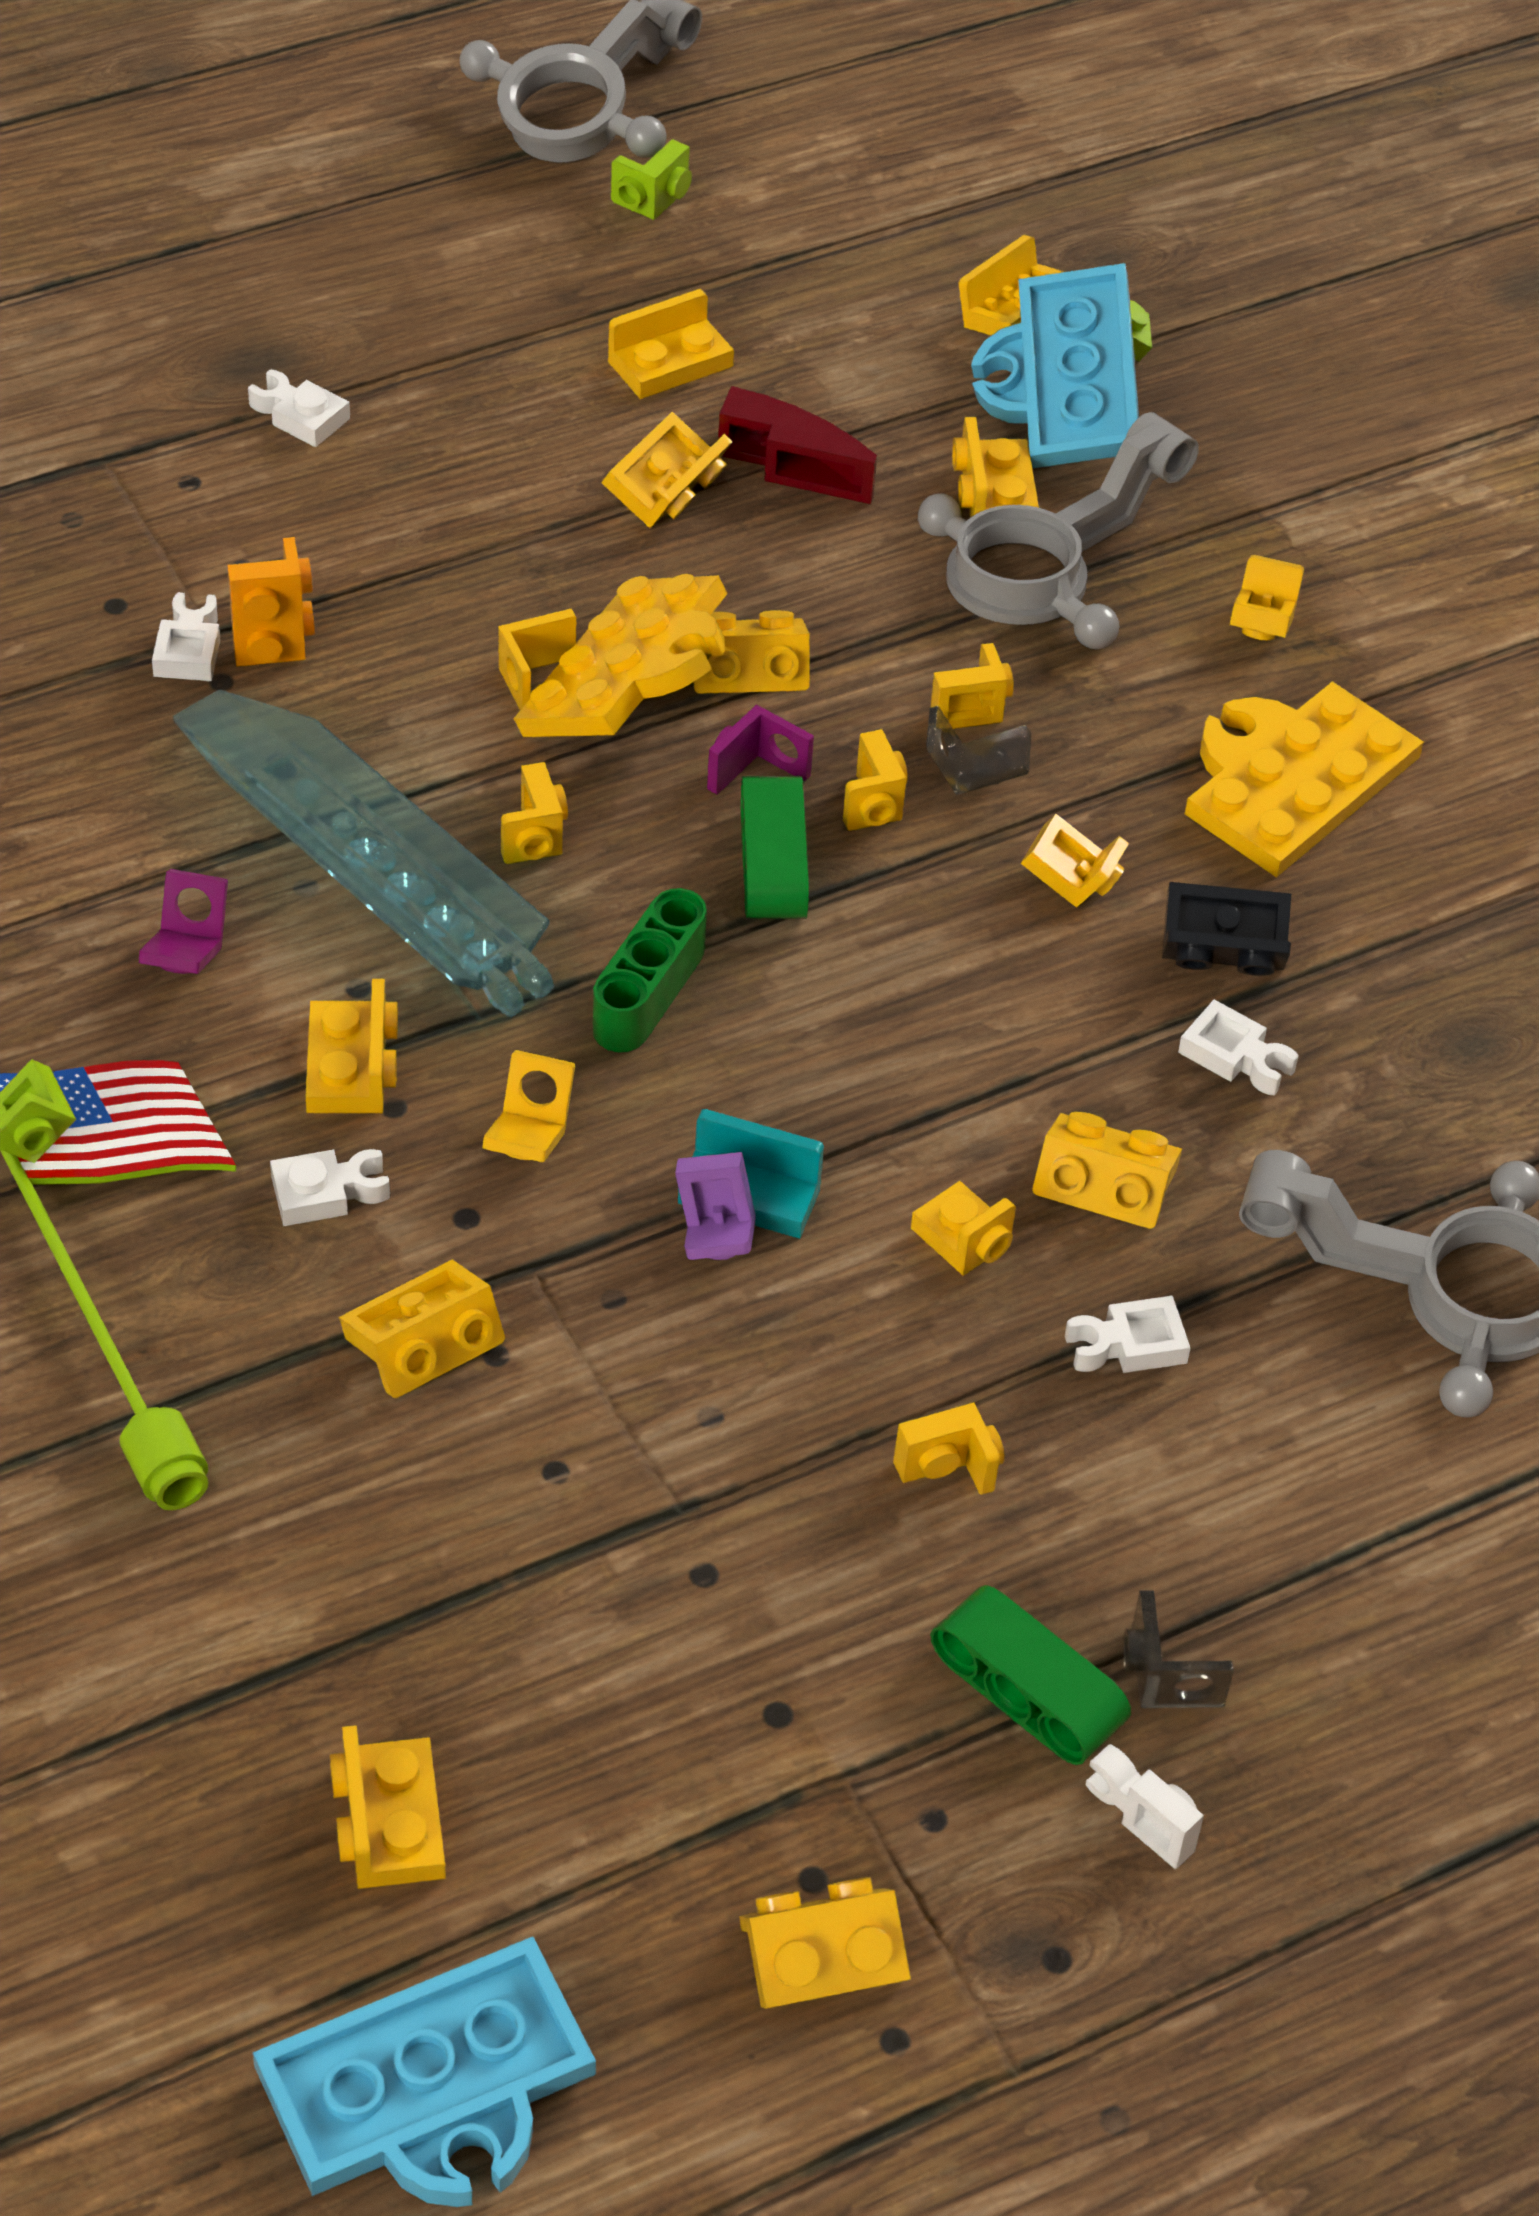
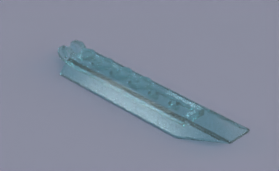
M220 689L173 716V721L229 786L454 985L476 990L483 988L489 1002L496 1009H500L502 1014L511 1018L521 1012L525 1004L518 987L513 982L511 983L509 978L504 975L506 972L512 969L519 984L527 991L529 990L536 998H543L555 987L548 968H545L543 963L541 964L531 954L549 926L550 920L315 718Z

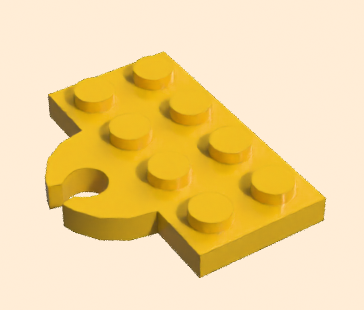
M681 574L673 578L657 579L638 576L621 584L612 601L601 614L590 621L587 631L571 649L560 657L557 667L542 684L531 692L528 702L513 718L522 736L615 735L643 699L664 696L685 688L709 672L712 668L704 653L714 657L723 655L725 651L724 636L716 619L711 615L727 596L719 575L693 577L691 574Z
M1333 681L1297 710L1277 700L1258 697L1234 699L1223 704L1220 719L1209 715L1205 721L1200 756L1206 770L1213 778L1188 797L1184 814L1277 878L1420 758L1424 741ZM1220 720L1227 727L1240 729L1248 735L1235 736L1229 734L1223 729Z

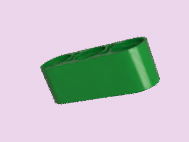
M742 776L741 838L745 918L807 919L809 880L802 777Z
M675 888L663 891L656 896L596 980L593 987L592 1030L596 1042L606 1050L619 1053L630 1052L639 1048L647 1040L702 960L705 952L707 909L706 903L697 893L692 890Z
M987 1585L978 1587L936 1625L930 1633L931 1643L935 1652L953 1672L1058 1757L1074 1765L1083 1764L1132 1715L1131 1706L1126 1695L1111 1678L994 1587Z

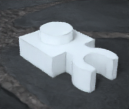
M269 370L266 372L267 390H263L253 384L248 387L249 405L251 408L260 413L272 414L273 426L314 447L321 444L350 419L349 401L308 380L295 388L289 384V379L285 374L276 370Z
M178 592L172 601L174 620L161 619L152 657L153 677L212 681L220 645L215 595H207L204 607L191 610L186 608L185 593Z
M1213 1000L1181 1036L1178 1053L1230 1082L1242 1071L1250 1076L1251 1083L1256 1089L1273 1096L1279 1090L1282 1075L1270 1068L1279 1069L1283 1073L1292 1076L1295 1072L1299 1056L1292 1048L1286 1045L1264 1043L1266 1027L1216 1000Z
M334 1149L270 1161L271 1178L283 1226L348 1215L347 1200L356 1199L367 1204H376L390 1198L388 1176L377 1178L365 1177L367 1175L383 1173L381 1150L369 1149L358 1152L349 1162L337 1163Z
M1173 1296L1110 1304L1106 1321L1093 1316L1081 1315L1069 1319L1066 1325V1343L1086 1341L1092 1344V1346L1076 1348L1073 1364L1077 1371L1089 1372L1097 1370L1106 1363L1107 1359L1119 1358L1123 1373L1187 1364L1190 1345Z
M1111 1744L1090 1761V1767L1096 1772L1086 1780L1085 1785L1101 1801L1115 1805L1124 1813L1122 1824L1175 1870L1195 1852L1204 1815L1197 1810L1194 1801L1183 1789L1173 1784L1167 1785L1150 1769L1141 1776L1131 1760L1121 1750Z

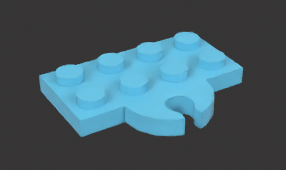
M1126 264L1018 279L1021 323L1002 328L986 339L974 355L971 364L974 378L985 379L991 373L998 370H1008L1012 373L1006 380L999 383H990L985 380L973 382L972 385L979 404L991 416L1005 422L1028 423L1029 451L1033 468L1116 457L1128 430L1139 418Z
M533 1936L253 2052L256 2072L312 2196L385 2165L402 2189L426 2203L452 2207L472 2205V2189L469 2177L455 2170L449 2162L451 2156L457 2150L466 2146H478L485 2149L493 2158L491 2182L501 2193L512 2184L528 2160L533 2133V2116L529 2103L596 2075V2060Z

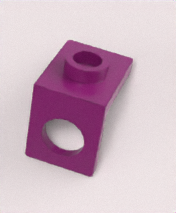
M756 704L734 726H726L719 733L714 745L710 747L707 790L718 795L758 756L795 777H802L803 781H806L811 776L814 736ZM774 734H781L787 737L794 744L798 757L791 758L785 755L777 747Z
M169 869L165 875L161 929L140 949L138 963L161 967L173 973L199 974L222 949L228 880ZM197 888L208 896L211 903V912L206 919L194 921L182 914L178 906V896L182 890Z

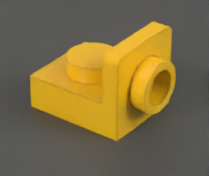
M994 643L981 644L979 667L934 672L930 717L935 731L1003 722L1005 699L1013 696L1014 683L1010 665L1008 663H1001Z
M958 1181L912 1212L911 1229L964 1276L983 1262L992 1263L998 1260L1008 1250L1013 1240L1012 1230L1016 1206L1007 1198H1003L989 1207L966 1185Z
M974 1402L898 1424L893 1463L903 1483L924 1477L929 1479L941 1478L952 1473L958 1467L966 1465L980 1495L994 1491L998 1467L1005 1460L1004 1448L998 1431L993 1425H985Z

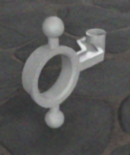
M629 0L590 46L580 44L549 45L536 49L518 59L514 64H510L500 59L497 49L491 43L484 40H476L468 43L463 48L460 54V67L466 77L473 81L484 82L491 78L500 81L497 100L501 118L508 129L511 130L518 146L535 158L549 162L581 160L601 151L616 135L626 139L627 146L632 153L639 157L650 158L665 146L667 139L666 130L663 124L655 117L644 115L632 119L621 113L626 99L624 77L621 70L635 54L648 62L658 65L672 47L679 50L688 49L700 31L702 12L700 8L683 0H642L641 2ZM579 82L589 84L602 90L607 96L604 106L596 116L582 125L569 129L553 130L541 128L527 121L520 113L521 106L531 95L540 89L557 83Z
M1148 412L1140 416L1128 430L1101 488L1056 514L1033 506L1003 505L983 510L966 521L962 518V510L959 503L953 497L939 493L927 497L922 502L918 510V522L920 527L930 535L950 536L957 541V545L952 550L947 561L946 581L951 594L963 607L988 620L1016 625L1043 623L1062 616L1074 624L1075 636L1083 646L1090 649H1103L1112 644L1117 638L1119 620L1115 612L1106 605H1085L1081 602L1086 591L1088 575L1081 552L1130 525L1153 480L1158 477L1168 483H1175L1181 480L1191 470L1197 459L1199 451L1198 442L1156 413ZM1000 544H1025L1052 553L1062 562L1065 568L1056 574L1040 579L1014 580L988 573L974 564L971 559L987 547Z
M1268 1150L1256 1156L1239 1211L1242 1223L1251 1231L1272 1238L1286 1237L1295 1231L1315 1262L1407 1284L1410 1304L1421 1326L1437 1342L1461 1355L1459 1366L1445 1374L1439 1388L1441 1402L1449 1412L1460 1417L1469 1418L1482 1414L1489 1407L1493 1397V1386L1485 1373L1487 1361H1517L1539 1353V1309L1528 1316L1513 1319H1496L1475 1314L1461 1307L1446 1295L1439 1283L1436 1267L1447 1254L1459 1247L1474 1243H1495L1513 1248L1526 1255L1539 1267V1220L1523 1213L1524 1210L1532 1207L1539 1199V1173L1533 1166L1526 1162L1515 1160L1499 1166L1493 1173L1490 1181V1191L1498 1206H1479L1457 1212L1445 1219L1437 1226L1431 1237L1359 1220L1334 1180L1311 1174L1309 1165L1293 1153L1282 1150Z

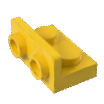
M702 289L676 296L610 320L608 362L639 399L733 367L734 349L707 320L708 296Z
M964 417L962 437L953 438L952 444L954 471L963 472V474L959 475L958 501L960 507L968 508L970 518L983 510L1003 505H1026L1039 508L1027 439L1000 438L980 440L976 417Z
M372 979L371 1001H310L306 1077L307 1113H383L384 1088H396L397 1081L396 1050H385L386 1039H398V1002H386L385 979Z
M453 1259L339 1317L345 1339L377 1363L385 1392L393 1398L401 1397L497 1347L505 1340V1334L491 1286Z
M357 1725L342 1727L343 1753L330 1754L333 1797H348L350 1816L336 1818L340 1862L355 1861L357 1888L363 1889L446 1879L430 1737L359 1745Z

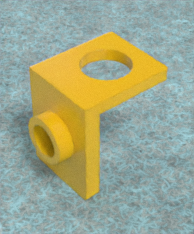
M572 609L498 626L499 670L520 710L530 699V669L559 662L560 657L576 644L577 618Z
M515 1050L511 1055L503 1112L484 1135L482 1148L503 1153L520 1160L545 1162L565 1134L575 1064ZM531 1071H542L551 1076L557 1088L555 1099L546 1104H537L529 1100L522 1089L524 1075Z

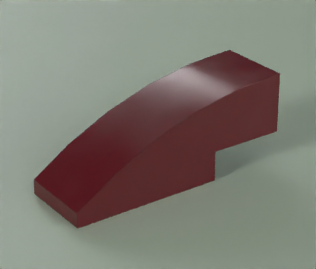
M734 386L730 387L719 413L718 439L725 434L733 442L722 457L765 466L764 481L866 504L872 503L877 455L829 421L798 406L765 394Z

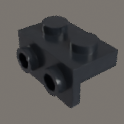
M1170 882L1167 889L1162 958L1176 960L1177 966L1191 970L1210 969L1213 967V963L1237 966V971L1252 976L1271 975L1274 973V969L1284 970L1291 949V942L1288 941L1291 893Z

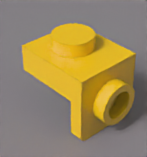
M1251 555L1247 561L1242 588L1234 603L1229 625L1241 627V632L1244 635L1258 640L1270 641L1274 640L1275 636L1285 638L1293 621L1304 568L1301 565Z
M882 729L861 733L856 771L858 779L849 781L845 788L843 822L849 831L902 820L905 788L908 779L906 763L902 753L892 750Z
M545 762L521 766L522 811L506 813L501 817V854L506 864L537 860L562 854L563 820L568 819V805L564 788L561 784H552Z
M1055 814L1043 825L1020 864L1077 908L1095 891L1099 895L1104 896L1115 885L1124 871V867L1118 862L1129 843L1118 836L1102 851L1060 816Z

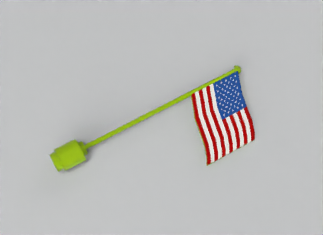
M164 1060L120 1061L52 1071L77 1120L35 1163L2 1150L0 1152L135 1413L123 1429L119 1444L142 1491L149 1500L156 1502L164 1510L183 1509L195 1503L206 1492L208 1488V1479L206 1477L208 1474L207 1461L183 1415L178 1410L168 1407L147 1408L33 1185L98 1184L177 1171L222 1170L236 1172V1164L179 1062ZM0 1073V1092L18 1073Z

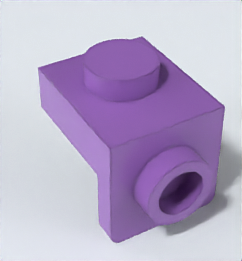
M742 1152L679 1158L675 1175L687 1222L684 1245L687 1258L690 1260L704 1258L725 1260L736 1255L748 1254L752 1247L756 1214Z

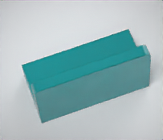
M702 1109L697 1119L695 1151L692 1157L742 1152L756 1214L755 1226L800 1239L820 1192L824 1153L823 1143L708 1109ZM678 1188V1204L682 1205L681 1196Z

